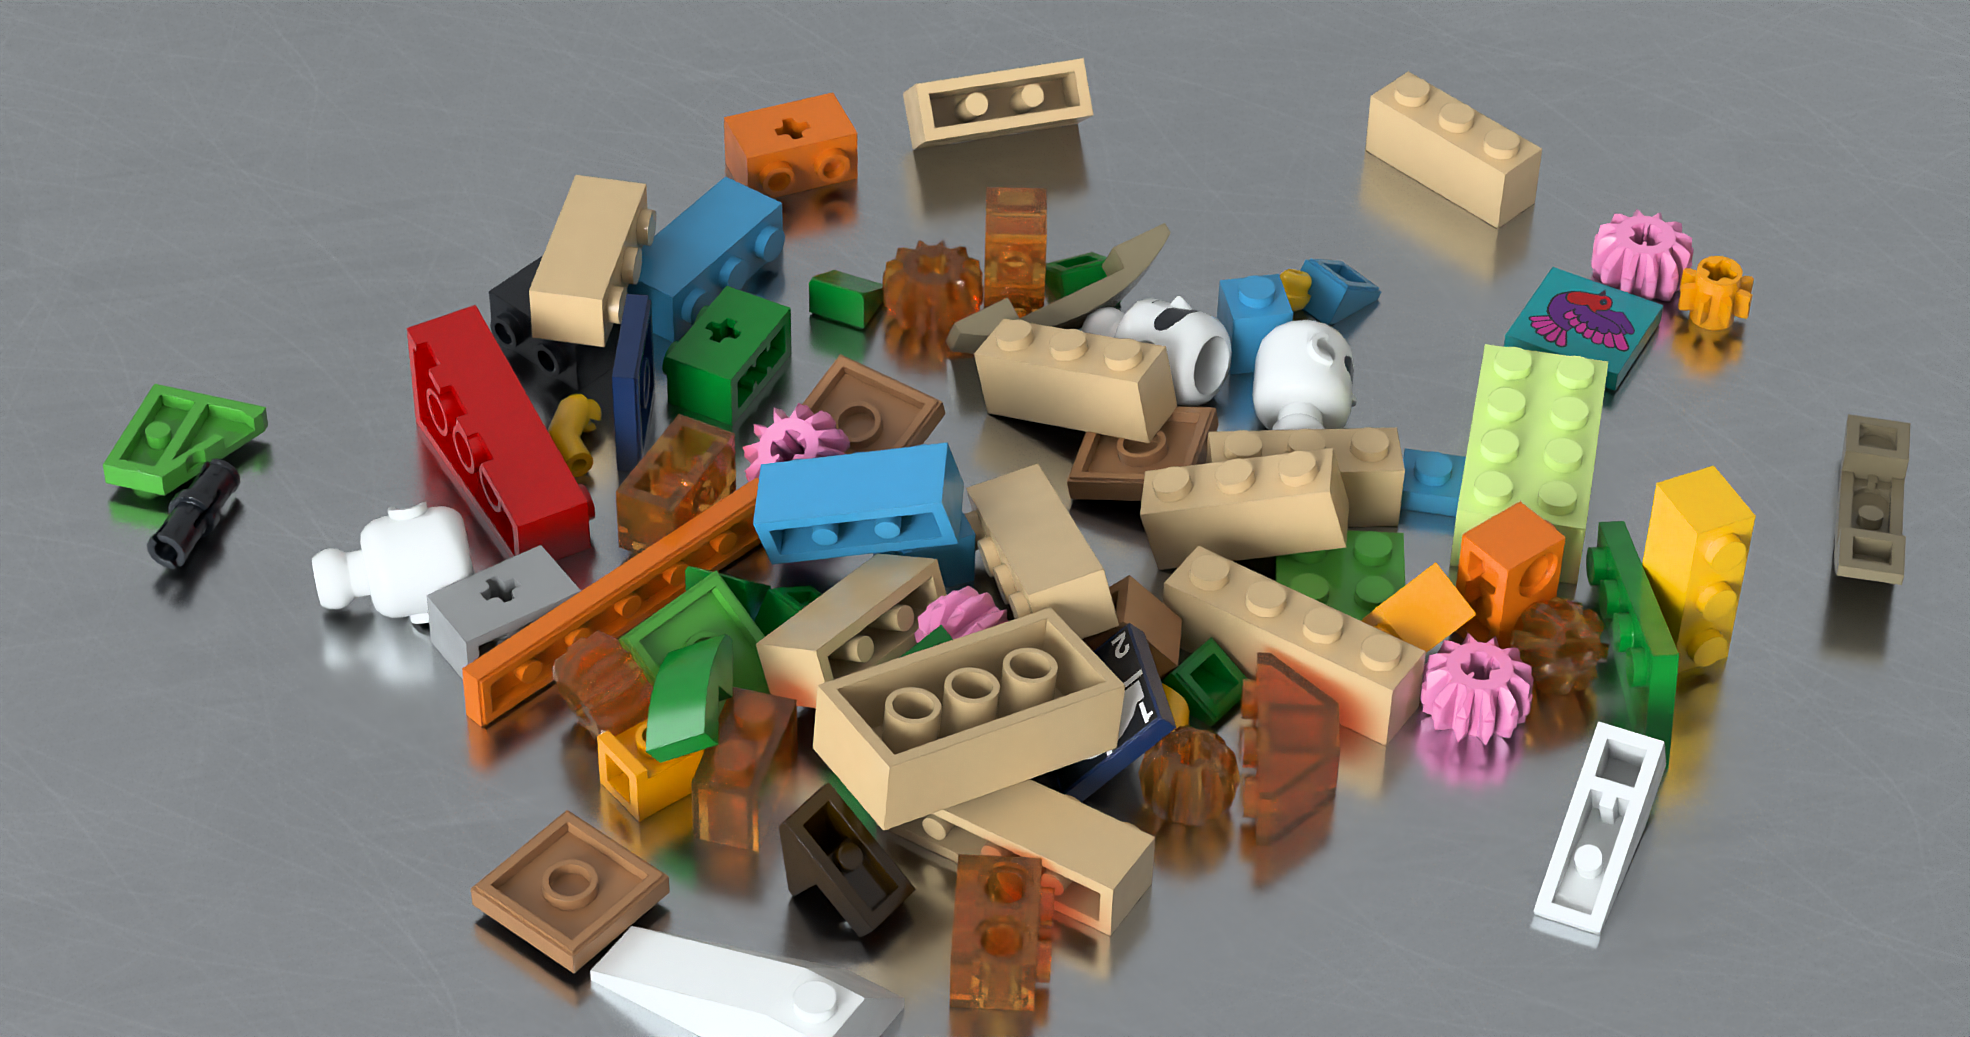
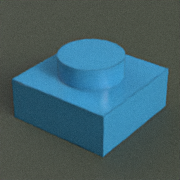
M1405 448L1403 456L1405 473L1400 509L1456 517L1466 457Z

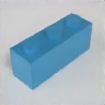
M724 177L657 233L651 246L643 245L641 249L642 266L640 277L636 285L628 284L627 294L649 296V300L652 303L653 333L671 342L678 341L693 326L701 308L705 305L710 306L726 286L740 290L745 282L760 268L778 257L785 242L782 203L728 177Z
M948 442L761 464L753 525L772 565L959 544L964 482Z

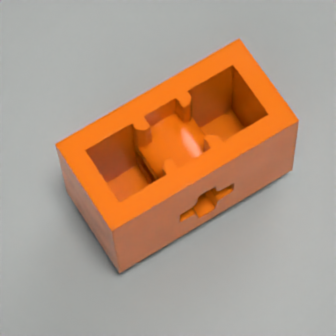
M833 92L724 117L725 163L736 182L768 197H781L858 178L857 131Z

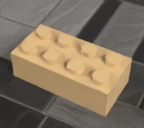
M1050 607L819 684L817 686L813 749L882 830L885 831L1116 749L1125 684Z

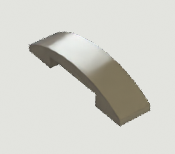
M1163 223L1113 247L1102 265L1107 277L1024 317H1018L1010 300L1006 298L955 322L946 339L949 349L952 352L974 354L1003 319L1024 320L1033 324L1079 330L1090 313L1099 308L1114 307L1139 283L1171 234L1167 225Z
M1848 414L1842 452L1835 526L1834 565L1837 576L1902 585L1906 545V536L1902 535L1904 484L1909 462L1911 423Z

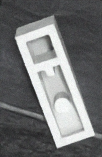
M1598 721L1534 908V915L1601 936L1646 826L1666 767L1664 741Z

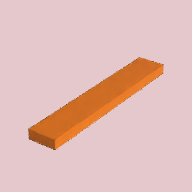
M754 478L463 667L466 715L481 727L485 724L487 725L686 592L685 570L687 566L712 571L717 570L718 572L762 543L753 525L759 478Z

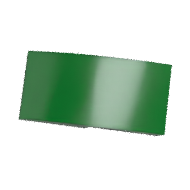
M727 634L668 652L663 660L651 694L646 730V752L658 762L662 763L719 745V702L733 697V639Z

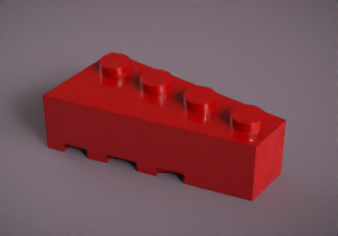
M473 305L408 327L407 338L416 422L509 557L512 558L542 545L549 555L557 561L591 548L589 521L595 519V507L591 495L584 484L576 482L561 452L556 447L477 306Z

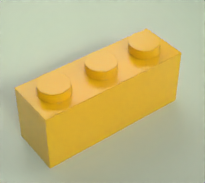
M1714 465L1656 483L1642 562L1679 653L1678 673L1699 666H1709L1720 659L1728 657L1756 517Z

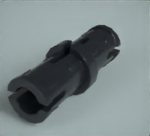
M212 459L210 463L209 461L205 462L190 487L178 492L171 500L168 507V517L147 543V550L151 558L158 564L171 569L176 568L177 565L182 566L198 540L211 534L220 520L221 508L240 485V476L231 464L220 459Z

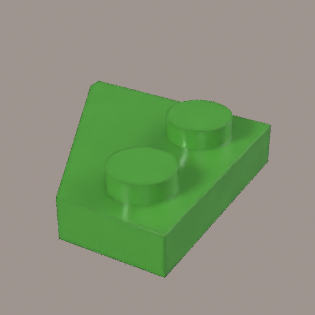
M154 384L103 463L105 481L108 484L165 496L198 475L205 462L209 461L210 463L212 459L221 460L265 432L268 427L266 407Z

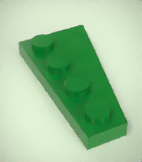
M1599 522L1597 547H1589L1586 555L1588 582L1590 586H1597L1600 612L1606 622L1632 731L1664 741L1665 769H1669L1679 653L1625 522Z

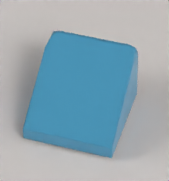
M1306 259L1300 270L1308 273L1312 279L1311 287L1308 290L1311 298L1304 310L1327 325L1338 323L1378 300L1381 294L1378 286L1343 261Z

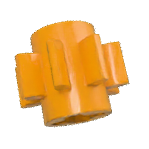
M1710 256L1704 258L1699 262L1697 271L1691 268H1684L1679 291L1678 309L1683 311L1690 310L1689 316L1692 322L1703 329L1712 331L1726 329L1732 325L1735 316L1744 319L1749 317L1754 278L1752 276H1742L1741 266L1728 257Z

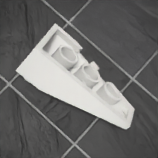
M631 926L590 970L592 981L701 1037H880L904 1008L903 997L845 968Z

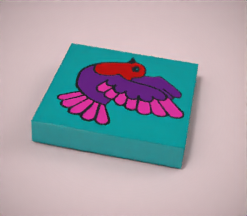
M1552 267L1506 333L1504 347H1518L1524 350L1608 361L1605 387L1616 390L1661 322L1663 305Z

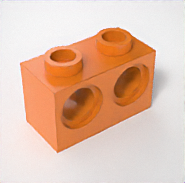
M1521 501L1464 533L1461 543L1456 589L1471 606L1476 615L1455 632L1464 639L1469 633L1477 642L1487 643L1496 636L1500 649H1521L1551 631L1566 537L1553 524L1543 520Z

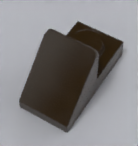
M829 782L820 787L778 826L788 890L791 895L795 896L817 884L859 937L877 928L916 890Z

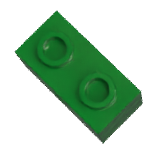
M726 286L710 306L705 305L701 308L693 326L680 341H674L665 353L662 371L667 376L668 403L733 426L792 354L791 308Z

